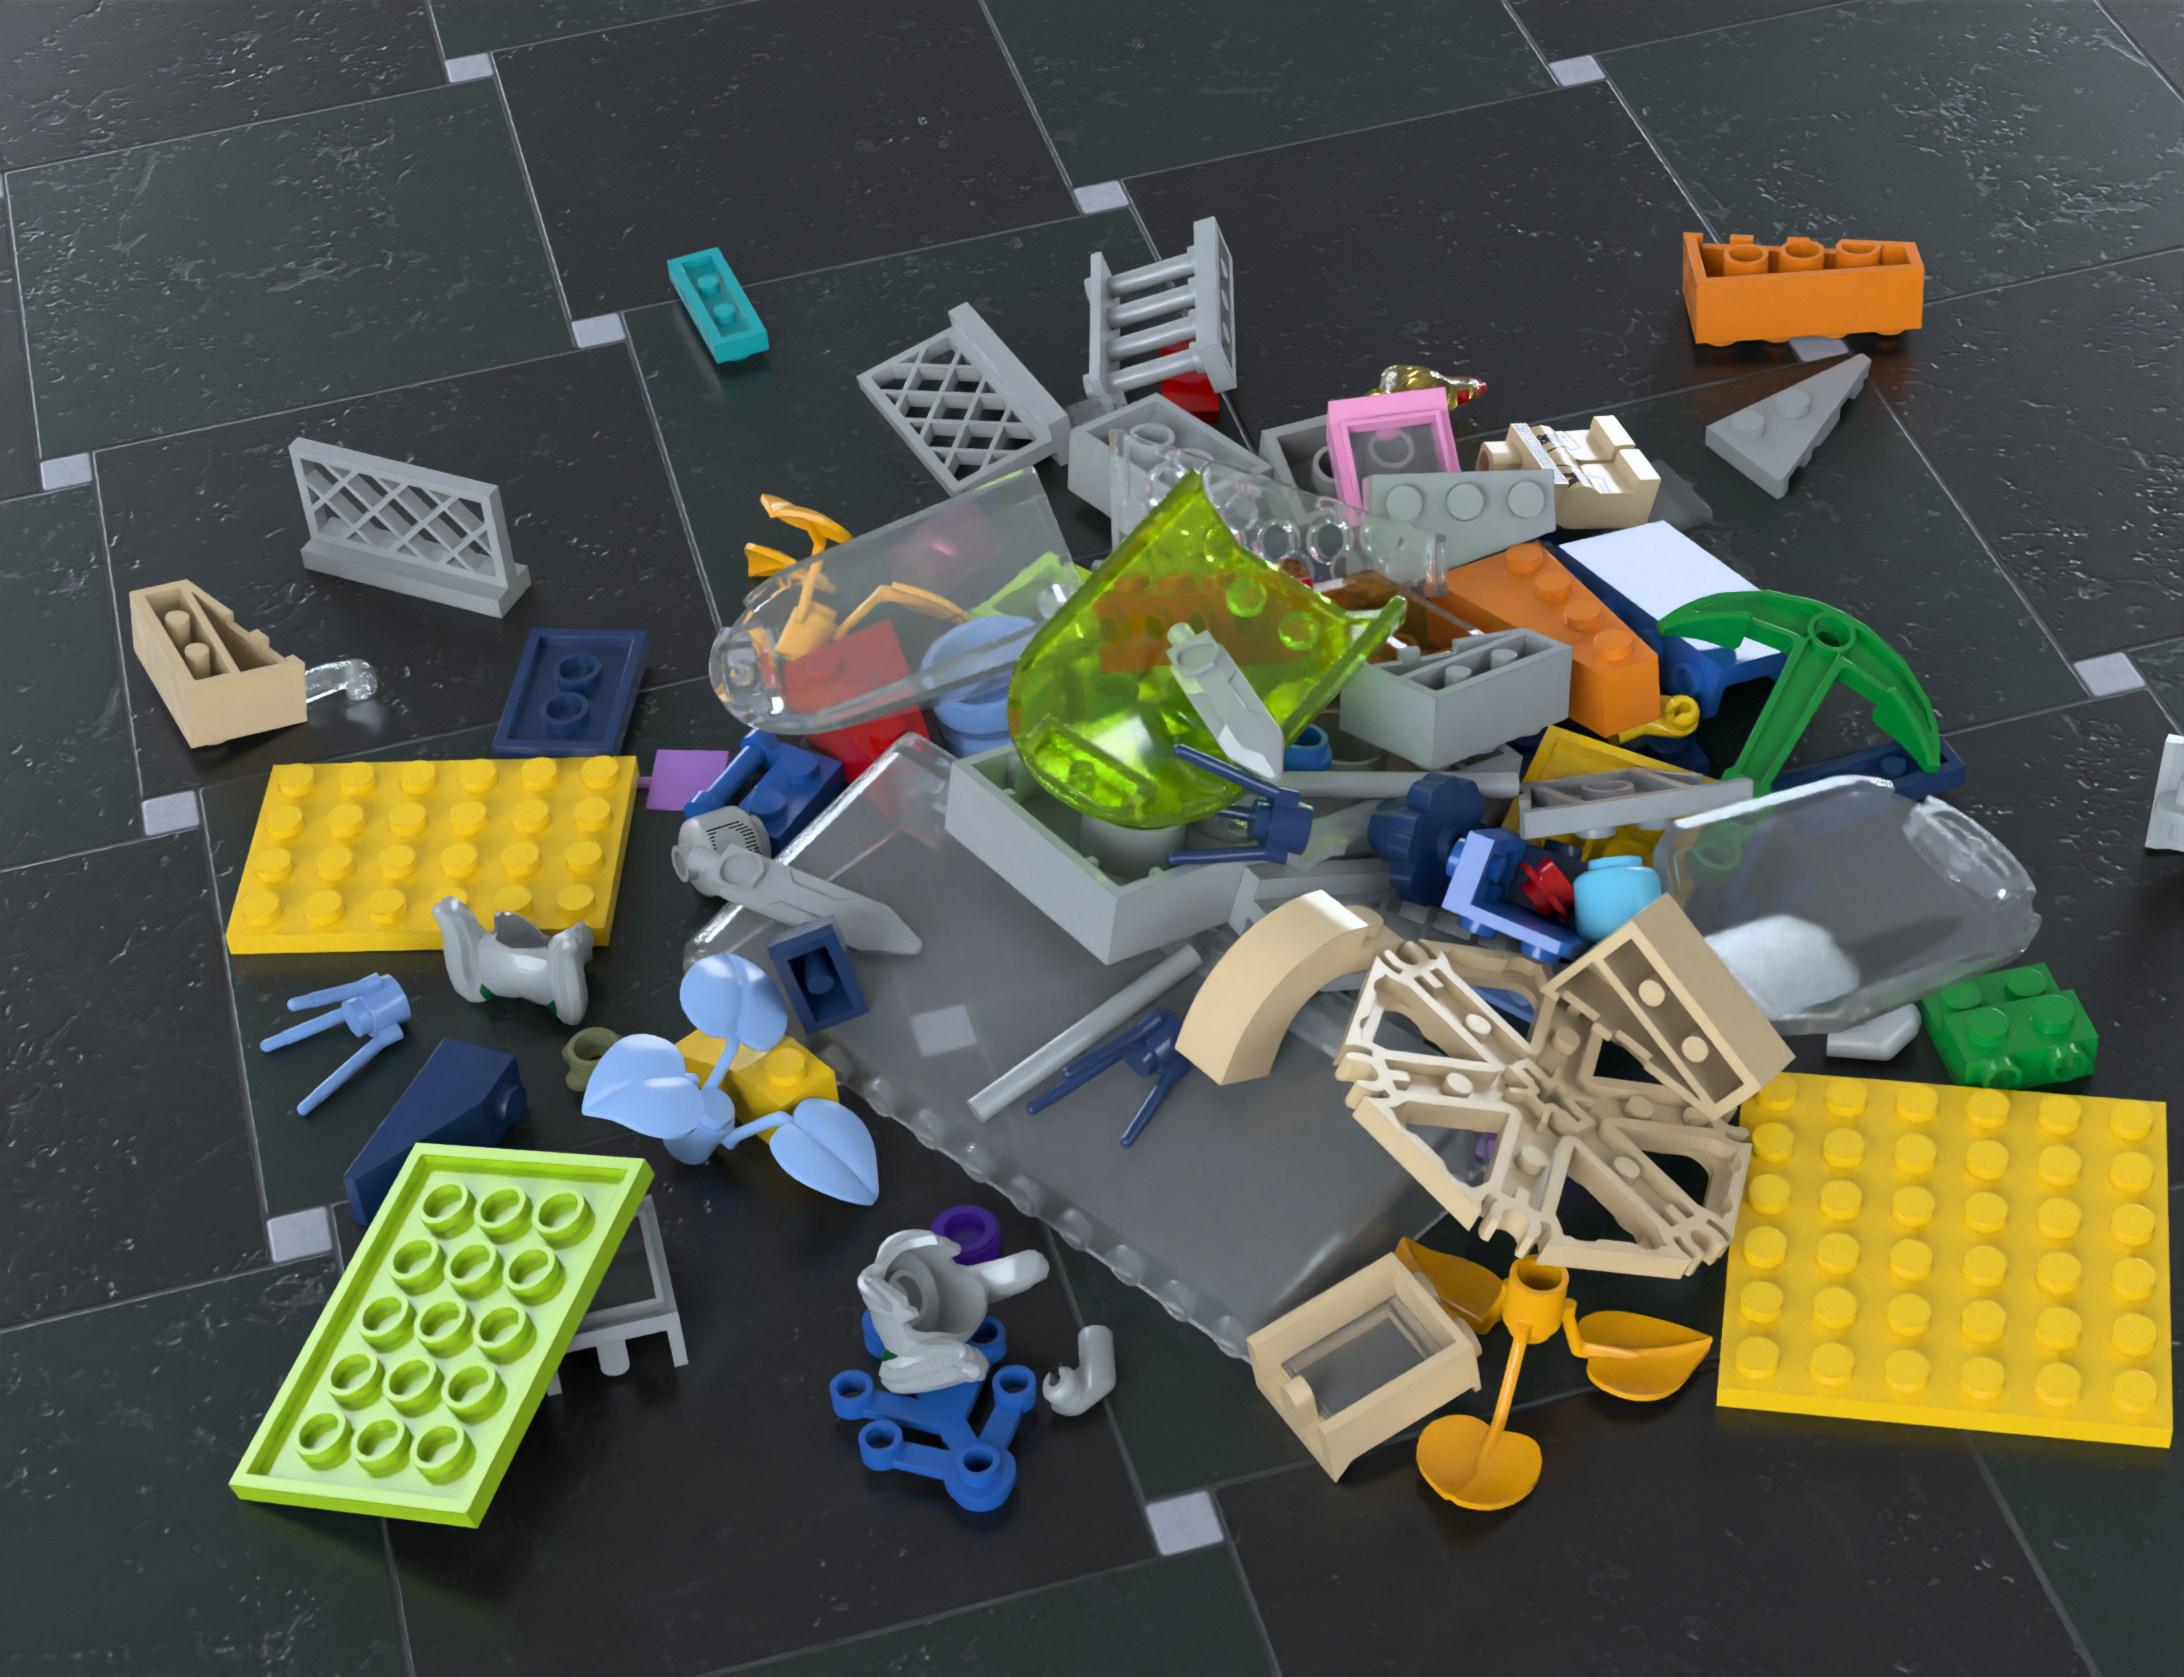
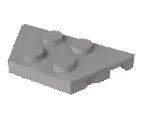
M1640 767L1519 783L1520 836L1524 840L1575 833L1576 837L1585 839L1607 838L1616 834L1615 826L1634 824L1635 828L1643 830L1667 829L1674 826L1675 817L1753 806V780L1736 777L1727 781L1704 784L1703 774L1668 772L1660 769Z

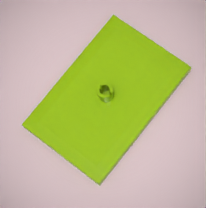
M415 1143L228 1485L235 1494L244 1500L478 1528L655 1176L646 1159Z

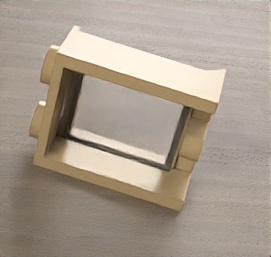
M1393 1252L1378 1259L1246 1338L1258 1389L1335 1483L1353 1459L1470 1388L1475 1392L1481 1389L1477 1357L1482 1354V1349L1474 1331L1463 1318L1457 1317L1452 1320L1441 1308L1438 1294L1425 1274L1419 1270L1411 1274Z

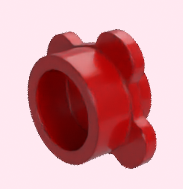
M1547 856L1532 868L1526 861L1520 866L1529 879L1520 888L1544 918L1555 910L1564 922L1569 920L1570 917L1566 909L1574 904V888Z

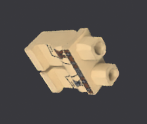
M1614 415L1594 416L1589 430L1555 432L1549 426L1539 425L1529 428L1526 423L1510 424L1505 441L1483 442L1481 444L1475 465V471L1554 469L1556 525L1558 524L1566 529H1615L1647 524L1661 482L1659 475L1639 449H1635L1636 444Z

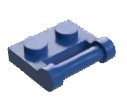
M757 726L752 728L741 741V751L710 787L706 791L696 792L686 803L684 814L687 819H690L694 816L726 807V804L759 767L769 769L738 807L745 810L749 816L755 815L762 821L770 840L771 854L782 857L846 781L844 763L780 742L770 730Z

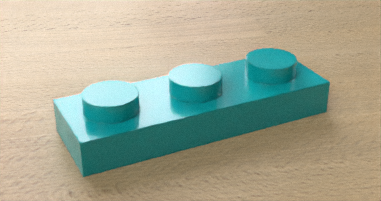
M718 247L667 260L670 280L717 364L730 360H742L751 354L769 350L767 331Z

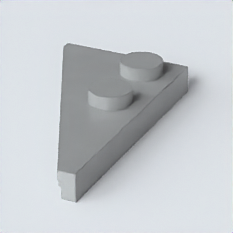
M1861 353L1706 426L1705 445L1774 498L1779 499L1783 497L1788 491L1789 477L1798 466L1804 468L1812 458V450L1823 443L1840 420V408L1847 398L1855 399L1862 390L1864 379L1868 377L1869 368L1871 367V359Z

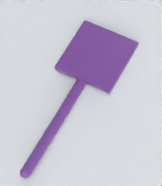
M657 750L652 777L638 776L637 788H649L645 810L684 811V806L698 791H706L728 766L730 752Z

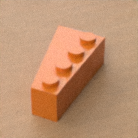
M1683 232V295L1696 344L1707 343L1712 346L1723 347L1732 345L1736 341L1763 339L1767 342L1781 343L1790 340L1792 337L1820 336L1827 339H1838L1850 333L1876 332L1882 335H1896L1904 330L1922 329L1924 266L1915 242L1841 239L1836 244V249H1828L1807 237H1788L1787 243L1782 246H1760L1754 244V235L1731 234L1730 244L1703 243V233Z
M1538 541L1529 544H1517L1511 546L1505 552L1427 578L1432 638L1434 641L1448 648L1452 646L1453 639L1524 627L1573 647L1568 711L1570 719L1604 738L1661 719L1658 654Z

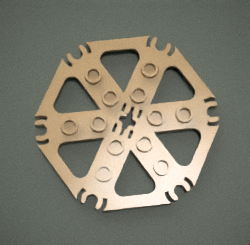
M1418 939L1416 944L1412 941L1406 942L1398 957L1389 949L1383 951L1380 958L1376 955L1365 975L1335 1056L1333 1065H1339L1335 1072V1077L1340 1081L1354 1082L1352 1089L1345 1099L1347 1107L1355 1109L1352 1116L1468 1231H1470L1478 1216H1481L1483 1220L1478 1229L1480 1238L1488 1242L1496 1229L1507 1231L1515 1238L1517 1242L1515 1256L1521 1259L1526 1257L1534 1244L1537 1243L1539 1257L1534 1264L1681 1279L1683 1274L1686 1276L1692 1275L1702 1260L1711 1265L1718 1257L1721 1258L1734 1237L1753 1143H1744L1750 1135L1747 1128L1728 1124L1738 1109L1737 1107L1714 1122L1664 1084L1593 1076L1604 1038L1591 1029L1594 1021L1565 999L1560 998L1555 1002L1539 990L1540 987L1555 976L1553 974V964L1540 961L1524 953ZM1569 963L1563 965L1560 971L1564 969L1567 965H1569ZM1468 985L1509 990L1525 997L1531 1003L1534 1010L1526 1040ZM1386 1011H1395L1407 1016L1418 1026L1420 1032L1428 1040L1436 1043L1450 1058L1387 1050L1373 1043L1382 1014ZM1615 1037L1611 1039L1612 1041L1622 1045L1643 1066L1646 1065L1647 1061H1645L1643 1058L1637 1055L1634 1051H1632L1618 1039H1616ZM1411 1123L1415 1125L1472 1130L1475 1132L1497 1133L1482 1185L1469 1187L1467 1184L1454 1178L1447 1170L1445 1162L1418 1135L1407 1131L1405 1125ZM1642 1151L1683 1155L1699 1162L1709 1176L1703 1207L1692 1200ZM1566 1174L1576 1183L1585 1187L1615 1217L1617 1223L1634 1236L1636 1244L1598 1239L1595 1242L1584 1241L1564 1235L1556 1216V1211Z

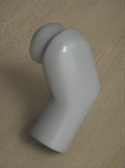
M1897 999L1884 1004L1863 1025L1828 1023L1826 1056L1881 1061L1890 1060L1918 1034L1922 1023L1921 1014L1911 1002Z
M1091 1325L1079 1332V1367L1075 1370H1072L1070 1367H1059L1060 1379L1051 1372L1045 1377L1042 1392L1044 1398L1051 1403V1407L1056 1413L1065 1416L1081 1415L1114 1389L1116 1372L1113 1333L1105 1326Z

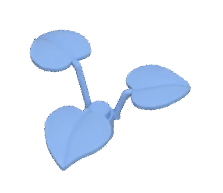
M721 952L701 959L686 972L681 982L680 1001L682 1009L693 1025L709 1036L727 1038L725 1049L701 1090L698 1089L699 1077L695 1073H686L685 1061L679 1049L668 1040L649 1034H632L616 1042L601 1058L591 1074L582 1103L583 1115L611 1120L639 1133L655 1138H663V1143L668 1152L683 1163L690 1165L701 1164L711 1156L720 1143L728 1149H733L740 1140L769 1128L779 1127L771 1137L770 1150L780 1166L793 1178L819 1192L850 1203L872 1206L878 1198L877 1159L870 1133L864 1123L852 1111L834 1101L822 1098L804 1099L795 1108L792 1116L786 1112L777 1111L741 1127H734V1104L731 1098L719 1090L718 1087L738 1052L739 1044L742 1043L751 1049L762 1052L772 1050L783 1037L787 1026V1009L778 987L762 969L740 956L734 954L727 955L725 952Z

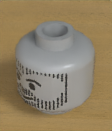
M727 806L694 816L683 822L679 831L678 845L673 846L671 851L673 866L680 880L683 882L690 881L698 892L708 897L716 896V894L711 892L705 878L706 876L690 870L687 866L688 856L697 845L723 854L732 843L771 859L770 840L762 821L755 815L749 816L745 810L739 807Z

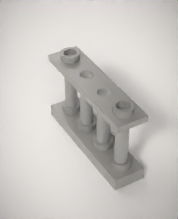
M1214 216L1194 222V245L1187 247V253L1112 276L1102 252L1091 254V277L1084 280L1086 294L1090 303L1089 373L1083 375V384L1092 407L1100 405L1103 414L1106 415L1120 409V393L1195 370L1198 375L1207 374L1215 394L1237 388L1233 261ZM1188 275H1195L1188 278V284L1120 305V296ZM1195 305L1194 309L1188 311L1189 316L1120 337V328ZM1196 338V341L1189 343V349L1120 370V360Z

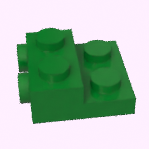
M2045 962L1916 987L1915 1006L1920 1012L1921 1021L1955 1086L2019 1090L2054 1082H2066L2075 1078L2093 1075L2099 1036L2073 989L2060 991Z

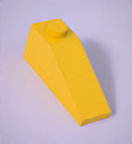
M697 1029L674 1045L679 1049L684 1058L686 1073H695L699 1077L698 1087L701 1089L723 1053L727 1038H715ZM783 1035L772 1050L766 1052L751 1049L740 1043L738 1052L718 1087L719 1090L731 1098L735 1107V1117L744 1125L777 1111H783L792 1116L798 1104L808 1098H822L839 1104L834 1070L795 1039ZM779 1127L769 1128L756 1135L770 1145L771 1137Z

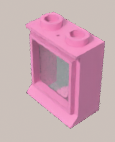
M1446 387L1328 401L1326 441L1349 557L1363 556L1365 554L1362 479L1374 474L1461 472L1448 414Z

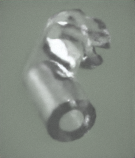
M354 658L322 664L305 671L307 704L346 688V694L351 700L360 701L368 698L376 692L378 687L375 677L371 674L374 668L369 662L361 658Z

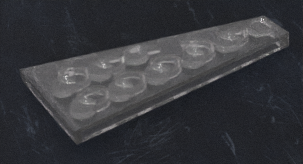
M1109 429L1113 579L1126 575L1145 574L1146 583H1154L1153 579L1159 576L1190 572L1191 581L1194 582L1199 581V577L1205 574L1235 570L1238 580H1246V575L1249 573L1281 568L1284 571L1285 578L1311 577L1315 601L1447 597L1445 534L1390 516L1347 505L1346 502L1328 496H1319L1298 489L1297 486L1220 461L1205 459L1184 452L1183 449L1167 444H1159L1121 429Z

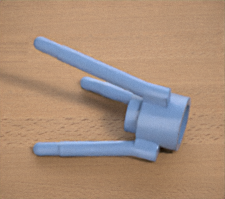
M373 973L354 983L312 992L288 1000L287 1007L291 1011L313 1008L342 1000L346 1001L342 1002L341 1008L263 1040L260 1047L264 1052H270L284 1045H289L345 1021L357 1037H362L366 1034L373 1037L297 1106L299 1114L307 1115L383 1048L404 1038L399 1025L410 1020V1007L402 988L391 975L385 974L380 977L378 973Z

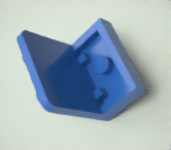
M1506 827L1470 830L1467 839L1461 837L1454 845L1446 865V875L1452 877L1441 906L1460 915L1457 923L1458 926L1491 939H1495L1498 932L1522 940L1519 948L1522 953L1540 961L1556 965L1560 958L1574 961L1576 956H1581L1596 944L1594 941L1578 935L1576 927L1549 916L1544 918L1537 911L1507 900L1529 839H1522L1520 833Z

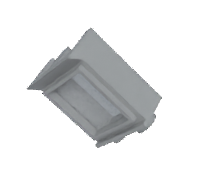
M652 1194L644 1196L566 1353L596 1346L601 1370L609 1376L621 1375L630 1366L625 1343L626 1339L667 1330L674 1366L678 1367L689 1364ZM558 1369L547 1389L548 1396L562 1393Z

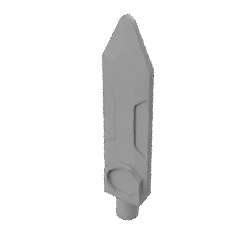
M1180 622L1173 625L1167 634L1168 641L1172 645V648L1166 650L1172 665L1170 671L1229 762L1268 781L1279 780L1283 775L1284 735L1282 730L1224 646L1216 643L1208 630L1196 635L1187 623Z
M731 843L725 852L720 854L697 845L688 856V868L706 876V881L713 894L792 927L834 914L849 950L858 954H918L923 949L921 940L889 906Z

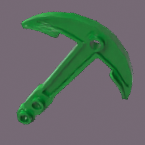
M1772 590L1719 592L1701 597L1674 609L1658 620L1656 629L1661 636L1697 639L1728 649L1739 648L1744 637L1779 650L1787 656V662L1735 766L1726 769L1719 781H1727L1736 777L1753 780V806L1702 813L1694 831L1688 836L1679 855L1682 873L1693 885L1710 887L1720 884L1728 877L1759 812L1765 809L1772 796L1771 785L1829 690L1836 682L1845 684L1877 705L1872 713L1873 722L1899 742L1917 761L1925 773H1936L1940 767V739L1937 721L1928 697L1905 660L1868 626L1845 612L1818 600Z

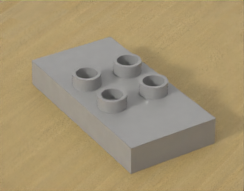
M1352 635L1324 644V652L1283 667H1251L1241 670L1255 693L1265 698L1282 692L1283 681L1305 673L1304 684L1308 683L1316 689L1315 710L1305 712L1292 721L1284 722L1300 721L1311 723L1327 733L1328 745L1331 747L1333 755L1331 765L1326 771L1426 772L1416 769L1410 761L1339 729L1342 657L1361 654L1365 658V662L1371 665L1390 662L1356 636ZM1167 694L1137 704L1167 710L1165 706ZM1086 720L952 761L944 829L1107 966L1213 927L1232 928L1228 921L1246 865L1277 864L1267 861L1170 865L1167 862V855L1172 851L1259 845L1258 840L1248 839L1247 837L1248 822L1183 808L1179 804V799L1182 795L1209 798L1251 807L1256 798L1267 799L1258 798L1255 792L1239 785L1236 793L1232 796L1221 798L1209 796L1203 793L1197 786L1200 768L1188 761L1175 763L1173 775L1166 781H1147L1134 773L1135 751L1139 743L1149 740L1163 742L1182 738L1179 736L1125 724V728L1118 733L1105 734L1094 731L1087 725ZM1504 743L1496 746V749L1490 753L1470 756L1451 764L1450 768L1440 772H1516L1519 777L1523 756ZM1224 753L1212 755L1226 757ZM1300 798L1301 801L1311 802L1313 806L1311 832L1303 854L1288 853L1286 863L1382 858L1378 852L1371 849L1368 843V824L1373 811L1381 802L1386 800L1393 801L1397 798ZM1485 798V810L1480 822L1484 823L1487 829L1502 824L1514 799Z

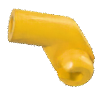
M1660 695L1661 719L1607 737V740L1613 746H1619L1642 735L1673 739L1685 737L1698 726L1699 706L1688 695H1676L1673 697Z

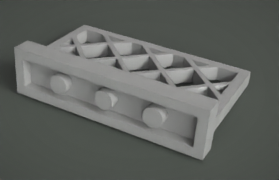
M968 302L948 311L952 327L856 376L860 389L957 505L1049 456H1052L1060 466L1069 463V436L1072 427L1068 414ZM951 349L955 352L951 364H930L932 359ZM894 379H907L903 390L879 388ZM922 380H944L939 391L918 390ZM958 381L980 382L975 393L954 392ZM910 406L931 407L927 418H905ZM946 408L968 409L964 420L942 419ZM983 409L1005 410L1001 421H978ZM934 435L956 436L951 448L929 447ZM971 437L993 438L989 449L966 448ZM1008 438L1032 440L1031 443L1018 450H1003ZM959 464L981 465L979 471L960 481L954 477Z
M297 437L288 447L311 539L300 550L306 569L501 619L531 585L528 566L515 563L513 559L498 485ZM313 462L322 464L338 481L332 485L315 469ZM358 473L372 476L388 493L381 497ZM343 486L368 508L364 514L339 492ZM407 486L421 488L438 505L431 510ZM393 498L418 521L414 526L405 521L388 504ZM458 498L481 503L484 521L481 522ZM324 503L342 519L330 517L327 520ZM445 511L468 534L461 539L438 515ZM375 515L390 531L376 528L369 519ZM425 528L441 544L425 540L418 532ZM475 540L490 556L475 553L468 545Z
M1382 858L1286 863L1285 865H1246L1228 924L1241 937L1255 923L1284 903L1304 894L1323 890L1344 907L1347 905H1360L1377 912L1383 918V924L1407 942L1412 941L1416 944L1418 939L1522 953L1519 950L1522 940L1499 932L1495 939L1483 937L1458 926L1459 914L1447 909H1440L1429 905L1420 906L1400 900L1396 889L1389 883V872L1393 863L1387 862ZM1368 970L1340 976L1323 986L1318 992L1360 989Z

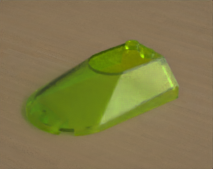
M1190 468L1025 646L1013 669L1008 688L1007 718L1011 740L1025 768L1047 792L1062 803L1090 817L1113 824L1142 828L1178 826L1202 820L1228 808L1242 798L1249 790L1175 756L1173 753V747L1180 743L1237 767L1229 762L1170 671L1172 665L1166 653V650L1172 648L1167 638L1169 629L1176 623L1184 622L1191 626L1196 635L1208 630L1216 643L1224 646L1282 730L1285 752L1403 624L1408 601L1396 594L1383 609L1348 612L1239 544L1206 496L1203 489V474Z

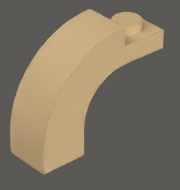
M1323 890L1296 897L1279 906L1255 923L1220 959L1197 993L1187 1013L1174 1048L1220 1086L1269 1076L1280 1044L1290 1023L1302 1006L1319 989L1340 976L1369 970L1376 955L1380 958L1385 950L1389 949L1398 957L1406 941L1383 924V918L1372 909L1360 905H1347L1344 907Z

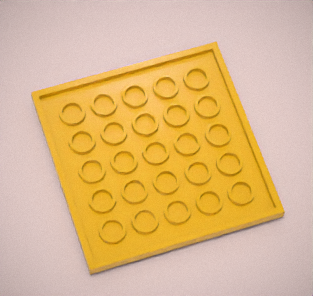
M1780 1072L1762 1090L1741 1103L1739 1127L1748 1129L1750 1135L1744 1143H1753L1734 1237L1729 1244L1716 1406L2170 1448L2173 1433L2166 1102Z

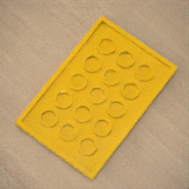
M538 757L527 759L416 760L409 762L273 765L225 936L230 953L270 954L444 950L441 929L432 914V908L446 896H453L468 906L481 926L490 933L495 929L494 914L497 911L504 914L508 911L527 918L543 934L552 937L563 932L568 927H575L574 923L584 921L585 925L590 927L595 936L593 947L609 946L637 793V778L640 776L637 757Z

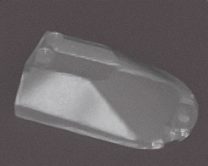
M1028 466L812 555L774 574L743 599L747 609L735 621L733 626L720 628L710 653L709 675L713 689L723 707L740 722L752 728L774 734L811 735L840 730L979 697L1063 662L1075 660L1085 653L1105 646L1043 485L1036 469L1033 466Z
M1861 775L1831 777L1673 821L1666 827L1652 852L1654 869L1660 878L1662 895L1668 891L1779 1036L1841 1033L2014 961L2029 946L2039 930L2042 916L2034 913L2031 904L2037 891L2027 872L2010 851L1992 834L1954 807L1929 794L1923 804L1893 793L1895 787L1890 780Z

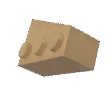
M188 579L129 592L134 651L191 749L205 745H218L226 740L308 721L305 663L293 654L286 658L269 647L268 636L258 629L251 632L243 629L234 622L233 611Z
M1668 891L1581 956L1577 957L1539 988L1541 992L1553 1001L1557 1002L1560 998H1563L1594 1021L1591 1029L1606 1041H1610L1615 1037L1647 1061L1643 1069L1714 1122L1762 1090L1796 1058Z

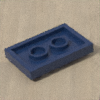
M531 628L492 745L494 759L610 756L614 758V756H619L651 650L648 631Z

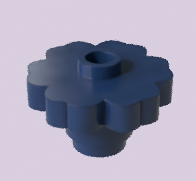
M1432 771L1427 773L1422 780H1418L1410 786L1407 798L1399 797L1393 801H1383L1373 811L1367 830L1368 843L1373 851L1380 854L1382 859L1393 863L1389 872V883L1396 889L1400 900L1420 906L1429 905L1444 909L1441 906L1452 877L1446 875V865L1454 845L1461 837L1467 839L1470 830L1487 829L1486 825L1480 822L1485 810V797L1479 792L1477 784L1473 780Z

